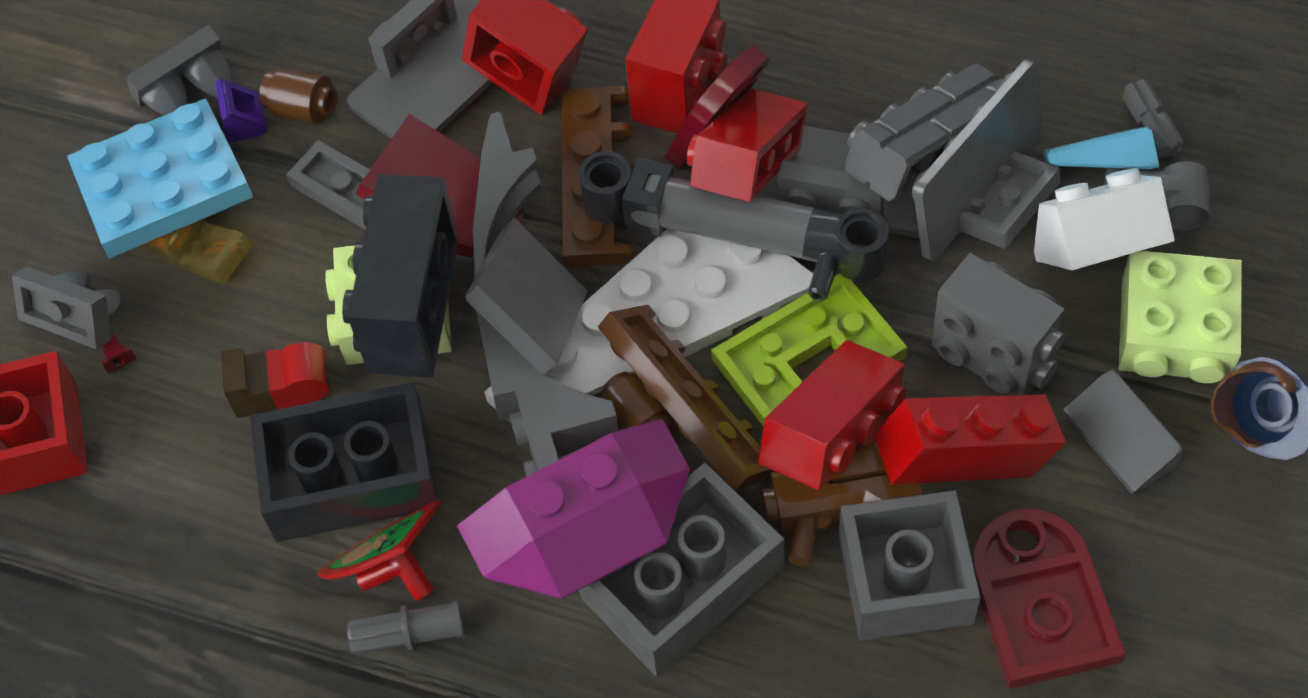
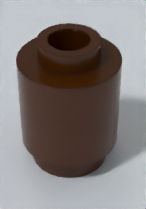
M282 67L277 71H268L260 85L259 97L261 105L266 109H270L271 113L275 116L312 124H321L327 117L333 114L337 105V92L333 88L332 81L328 76Z
M627 371L620 372L605 383L602 389L604 394L601 398L612 401L617 416L618 431L663 419L673 437L677 430V425L672 420L673 417L659 400L648 394L645 390L644 382L635 372L630 374Z

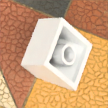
M1134 168L1107 175L1108 184L1089 189L1088 183H1078L1055 190L1057 199L1039 203L1034 245L1036 261L1075 270L1175 241L1161 177L1140 175L1139 169Z

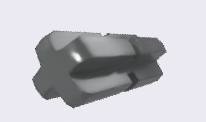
M1140 79L1135 83L1130 82L1125 87L1123 100L1137 124L1152 129L1157 157L1166 159L1169 156L1177 155L1181 151L1183 139L1166 112L1161 113L1164 107L1151 84L1145 79Z

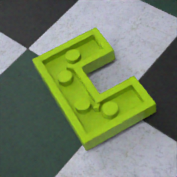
M838 274L834 277L829 296L826 300H814L806 293L711 349L713 363L764 427L765 417L802 383L793 368L829 346L836 350L846 340H849L899 362L906 358L907 346L852 280Z

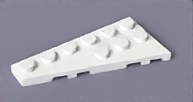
M668 228L582 304L558 364L549 370L546 375L570 388L593 396L602 392L605 383L614 375L627 371L629 374L633 373L634 370L629 364L613 352L609 340L598 328V325L611 311L649 304L656 312L653 321L670 341L680 340L686 348L682 355L686 357L732 335L734 328L759 316L764 319L781 309L782 305L808 293L813 273L791 256ZM490 386L484 391L486 400L496 409Z

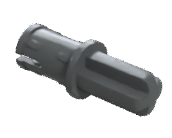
M458 600L452 601V603L409 610L407 605L400 606V612L351 620L347 627L349 646L352 653L355 654L405 645L407 651L414 650V644L465 636L462 612Z

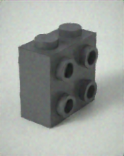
M969 253L938 290L931 346L950 364L962 365L982 377L986 385L1000 394L1028 395L1034 386L1040 390L1043 389L1058 366V361L1053 359L1065 338V334L1060 331L1065 308L1058 305L1046 292L1039 289H1031L1009 276L1008 272L999 264L984 261Z

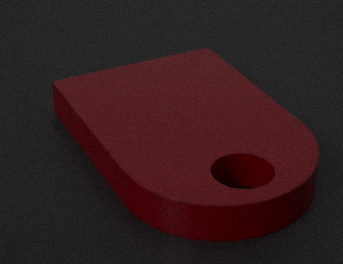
M755 44L745 49L719 75L686 117L664 156L678 171L687 163V151L693 136L701 133L710 124L712 119L719 117L732 102L737 101L750 88L753 89L768 65L770 58Z
M408 114L360 183L356 195L364 200L367 195H374L378 174L443 177L459 236L456 254L474 258L473 225L481 158L416 117ZM523 207L514 217L520 224L523 218Z
M1037 509L1010 511L991 521L983 529L976 542L972 563L979 589L980 602L1008 688L1011 689L1122 663L1126 654L1090 554L1077 530L1059 516ZM1013 530H1026L1034 535L1038 545L1030 551H1019L1009 545L1006 535Z

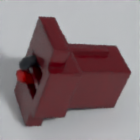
M115 335L111 336L110 342L102 346L106 358L101 360V363L107 373L136 359L130 346L123 349Z

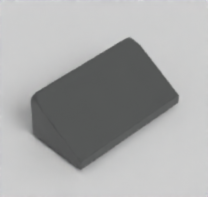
M1111 369L1101 375L1063 409V415L1132 496L1177 468L1183 453L1181 445L1115 370Z

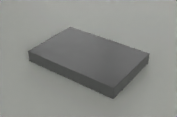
M513 218L499 232L471 284L465 300L540 373L545 375L558 364L588 291Z

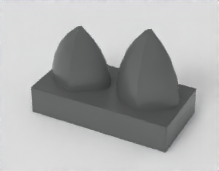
M209 24L126 75L129 93L138 105L142 107L147 104L151 109L162 115L174 112L177 108L187 104L186 89L182 82L186 78L197 88L214 97H217L215 82L219 78L232 82L228 64L221 53L220 38Z
M26 266L12 274L18 320L96 350L111 341L109 319L119 307L120 293L113 289L90 290L85 288L88 275L86 272L81 271L50 275Z

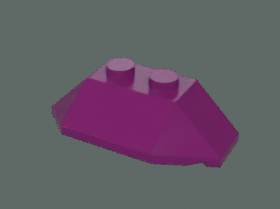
M663 419L612 432L509 485L458 524L457 527L484 579L563 600L667 544L690 468Z

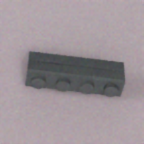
M975 63L957 74L949 71L942 77L938 85L929 90L925 87L919 88L913 94L910 101L901 106L896 103L891 104L881 117L872 123L866 120L861 121L853 129L847 141V147L850 150L844 164L845 171L863 184L869 182L870 189L886 200L896 199L913 188L918 175L922 171L928 170L943 153L947 142L951 138L958 136L972 120L976 109L980 105H985L1000 88L1003 79L996 81L995 74Z

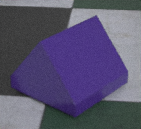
M219 78L215 82L217 102L223 134L228 144L264 135L267 132V126L259 93Z

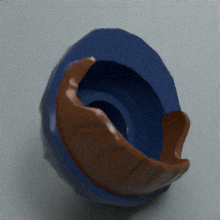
M1262 356L1239 362L1214 389L1210 405L1212 407L1211 414L1213 415V420L1230 435L1233 441L1247 450L1264 457L1290 460L1307 453L1308 383L1296 370L1279 359Z

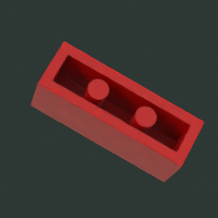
M750 88L737 101L732 102L719 117L712 119L710 124L701 133L693 136L687 151V165L692 166L690 186L751 202L779 173L782 160L790 162L801 150L808 103Z
M846 340L765 417L758 464L819 491L835 473L842 474L845 472L854 453L862 445L869 446L873 442V435L906 398V388L901 387L905 364Z
M1046 394L908 398L903 400L873 435L892 485L1032 477L1066 443Z

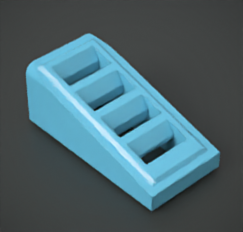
M1139 127L1046 149L1042 153L1044 162L1054 166L1128 169L1159 168L1152 129H1148V127Z

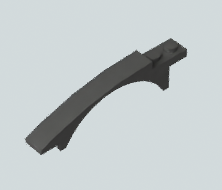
M500 111L490 114L481 152L473 225L475 277L501 229L541 189L537 171L531 172L538 166L533 147L512 152ZM477 311L498 420L500 422L510 419L517 445H529L533 460L523 462L526 477L558 461L559 456L573 453L612 432L618 431L617 416L612 401L582 393L546 374L540 373Z

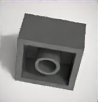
M956 490L841 506L839 538L859 641L974 625L980 594Z

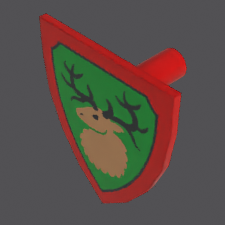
M436 500L394 521L342 553L316 573L319 577L327 580L343 578L356 573L357 582L364 591H368L400 576L415 601L426 597L434 590V587L412 554L409 546L441 506V502Z

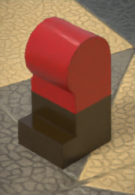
M308 342L295 343L279 351L275 349L247 355L243 348L221 351L224 394L237 418L312 403L324 398L329 392L326 353L324 348L318 344Z

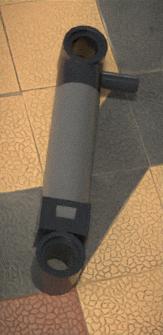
M612 151L594 153L587 157L580 166L579 181L583 206L586 214L591 219L600 223L610 224L624 219L625 229L659 237L663 228L666 227L817 262L807 291L808 295L817 301H823L828 298L836 270L847 279L855 282H866L879 276L886 266L889 226L885 218L871 209L857 208L847 211L845 214H840L757 195L751 202L692 187L690 186L689 179L674 176V169L671 164L638 157L631 173L629 162L622 155ZM855 244H865V245H868V246H866V247H858V246H855Z

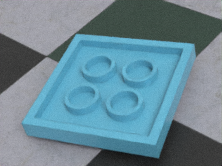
M206 98L193 104L183 105L174 112L150 122L137 124L128 131L102 142L89 144L80 151L67 156L100 242L109 259L253 198L248 183Z

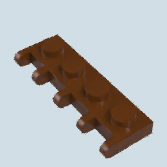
M625 86L561 89L562 256L564 267L628 264L636 257V249L633 245L615 244V225H625L624 219L611 224L600 223L591 219L586 214L579 181L580 166L587 157L601 151L613 152V142H625L632 138V127L629 123L612 122V106H624L630 103L629 88Z
M647 304L609 312L598 325V328L609 340L613 352L619 358L626 361L640 377L648 394L660 401L677 422L680 432L688 440L694 442L711 462L713 471L729 484L734 491L771 479V473L776 471L758 464L761 447L750 435L754 427L747 419L738 421L716 395L719 391V386L714 380L704 381L682 355L686 348L680 340L670 341L653 321L656 312L651 306Z

